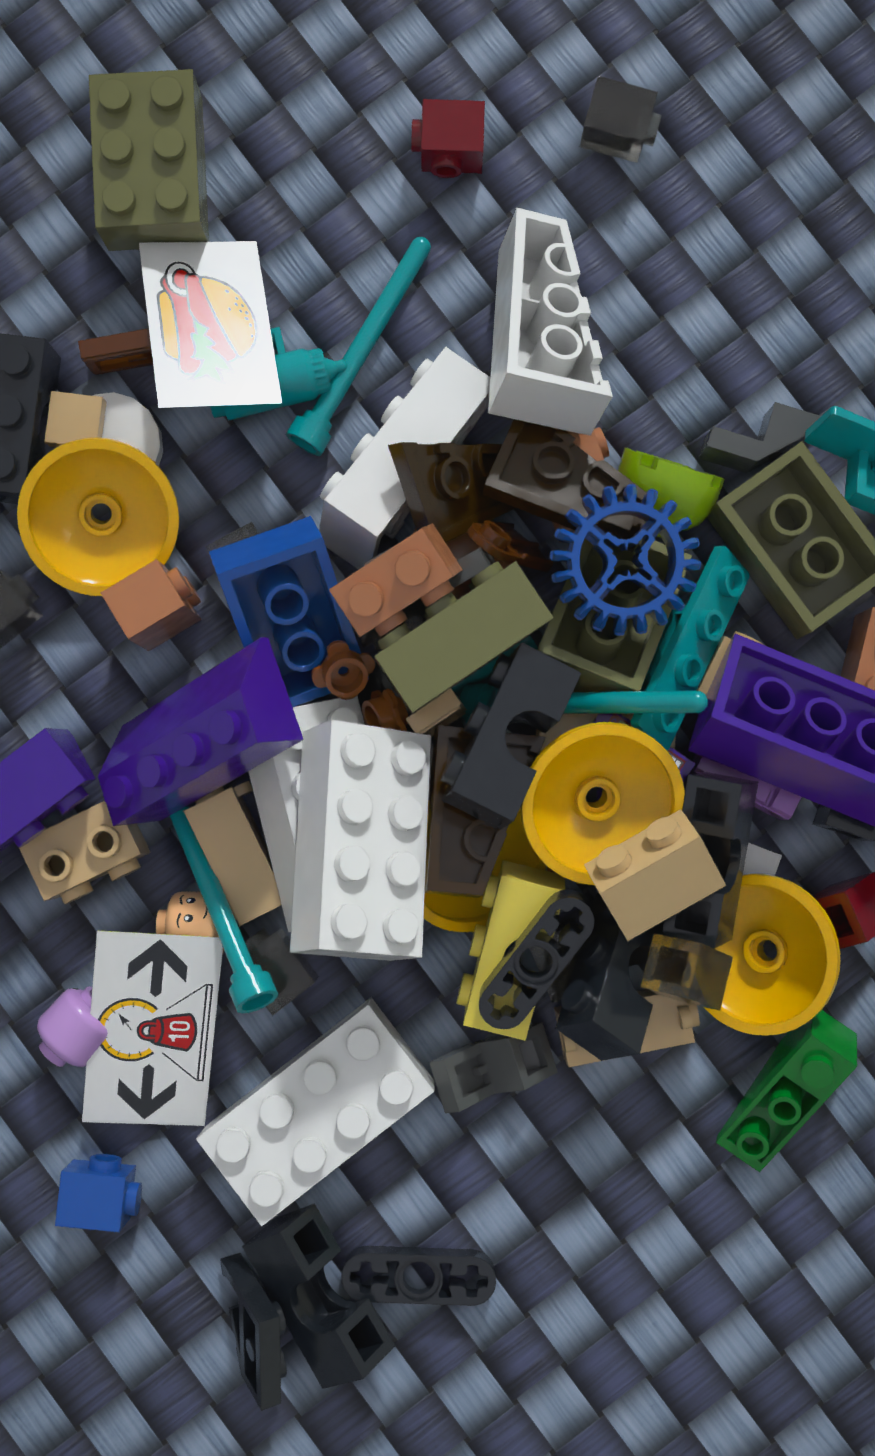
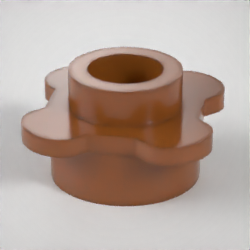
M333 641L327 646L328 655L321 666L315 667L312 670L311 678L316 687H327L333 695L343 700H350L355 698L365 688L368 682V674L373 672L375 662L369 653L359 654L349 649L345 641ZM345 666L348 668L345 674L338 673L341 667Z
M391 689L383 690V693L375 690L371 693V699L363 702L362 714L365 725L407 731L406 726L408 722L406 718L408 713L403 701L398 696H395Z

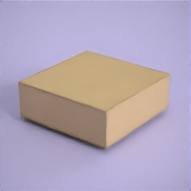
M51 391L44 442L49 447H58L76 439L102 438L106 400L99 396Z
M450 688L407 717L406 721L414 733L431 735L433 737L434 730L438 725L449 726L464 716L467 709L458 695Z

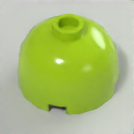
M626 447L618 466L620 473L645 492L650 489L658 491V498L653 507L654 509L659 511L668 501H675L677 503L676 510L668 519L674 524L682 518L689 517L692 524L684 531L700 525L710 515L725 480L719 476L695 471V469L637 450L634 451Z

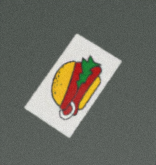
M257 242L139 243L158 408L281 404L282 399Z

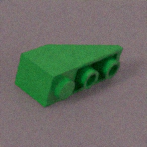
M823 1010L806 1024L789 1031L782 1038L717 1135L716 1143L760 1173L856 1069L857 1033Z

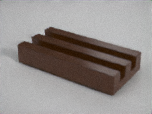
M149 328L78 341L81 359L95 375L153 365Z

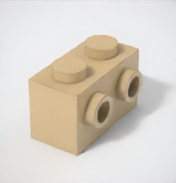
M105 801L45 829L32 841L19 848L43 900L47 901L61 897L64 905L93 892L94 890L90 882L106 874H109L111 880L115 881L140 869L141 866L137 859L151 853L138 824L113 826Z
M681 809L668 817L655 820L647 829L619 845H613L604 849L598 857L584 864L627 941L726 886L702 838Z

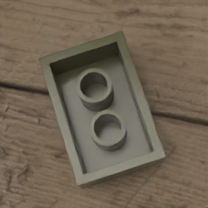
M193 69L89 75L95 228L108 251L139 250V243L209 242L203 101Z
M802 441L716 502L710 515L707 517L734 556L747 569L751 579L796 640L813 632L875 587V538Z
M584 539L580 551V568L584 581L590 589L602 571L603 562L598 552L592 548L593 545ZM642 539L635 546L634 551L641 544ZM654 541L648 550V561L653 570L658 573L657 577L664 582L668 569V553L665 544ZM619 547L612 549V554L616 556L618 561L614 566L615 571L607 579V583L614 575H622V571L629 569L630 574L638 572L636 570L637 567L631 561L636 554L634 551L633 553L627 550L621 552ZM684 552V560L692 558V555ZM683 570L682 577L684 578L686 570ZM569 579L566 580L561 594L572 588ZM622 581L602 601L613 606L628 608L647 601L653 595L631 581ZM676 589V590H675V592H674L675 595L678 594L679 589ZM577 596L572 601L564 604L558 599L552 613L554 618L549 621L537 650L581 672L573 692L640 691L665 625L659 626L653 621L651 615L647 614L645 615L648 625L646 633L637 634L633 627L632 618L627 619L625 634L618 636L614 635L613 632L614 618L608 617L602 631H596L592 629V622L597 612L591 609L586 617L582 620H577L573 613L582 603L581 599ZM663 604L661 607L668 618L672 609L668 605Z
M498 561L493 563L471 579V583L468 585L471 590L469 593L458 600L452 592L445 595L424 610L425 614L423 616L426 622L410 631L405 623L378 641V646L382 651L374 656L375 661L411 715L554 618L516 561L505 569L502 568Z

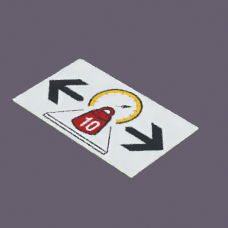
M97 931L90 1014L103 1024L108 1034L86 1063L82 1122L205 1126L223 946L219 937Z

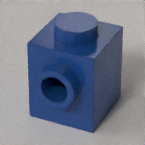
M109 1154L92 1155L89 1157V1161L73 1159L61 1171L55 1226L120 1233L131 1216H137L141 1204L142 1183L134 1182L136 1165L121 1164V1157Z

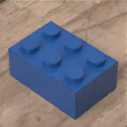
M309 516L209 551L243 647L245 648L261 637L269 638L292 707L330 694L331 692L327 687H316L311 678L312 670L315 667L321 666L328 655L327 646L333 641L342 640L347 643L349 649L359 654L361 652L351 623L329 591L338 582L324 539L312 517ZM345 666L341 667L338 673L345 674L348 668Z

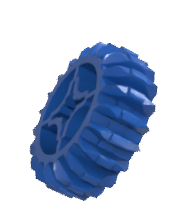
M628 484L623 492V501L618 502L614 488L607 486L602 490L604 506L600 507L596 499L588 494L582 499L583 507L588 513L586 518L573 509H570L565 514L567 521L576 529L572 533L566 529L558 528L554 533V538L567 543L568 548L567 551H551L549 559L554 562H566L567 570L552 574L551 580L553 583H560L569 579L572 588L563 592L559 599L563 604L572 601L577 596L581 599L582 603L573 613L577 620H582L586 617L591 609L597 612L592 622V629L602 631L608 617L614 618V635L623 636L627 629V619L632 618L636 633L643 634L647 632L648 627L645 615L650 614L656 624L663 626L668 623L667 615L661 607L663 604L668 605L675 611H682L685 607L682 599L675 595L674 592L676 589L684 592L695 591L696 583L683 578L682 573L683 570H699L701 568V561L696 559L684 560V551L699 547L700 543L698 538H689L681 541L678 532L687 529L692 524L689 517L682 518L674 524L669 521L668 517L677 507L675 501H668L658 511L653 508L658 498V491L655 489L648 490L643 497L642 503L636 502V485ZM615 515H630L646 521L641 529L627 540L618 539L609 532L605 533L596 525L598 521ZM658 534L661 535L668 553V569L664 582L657 577L658 573L653 570L648 561V550ZM584 539L593 545L592 548L598 552L603 562L602 571L590 589L584 581L580 568V551ZM642 539L641 544L634 551L636 554L631 560L637 567L636 570L638 572L630 574L629 569L622 571V575H614L607 583V579L615 571L614 566L618 561L616 556L612 554V549L619 546L622 552L627 550V547L637 545ZM622 581H631L653 595L647 601L628 608L613 606L602 601Z

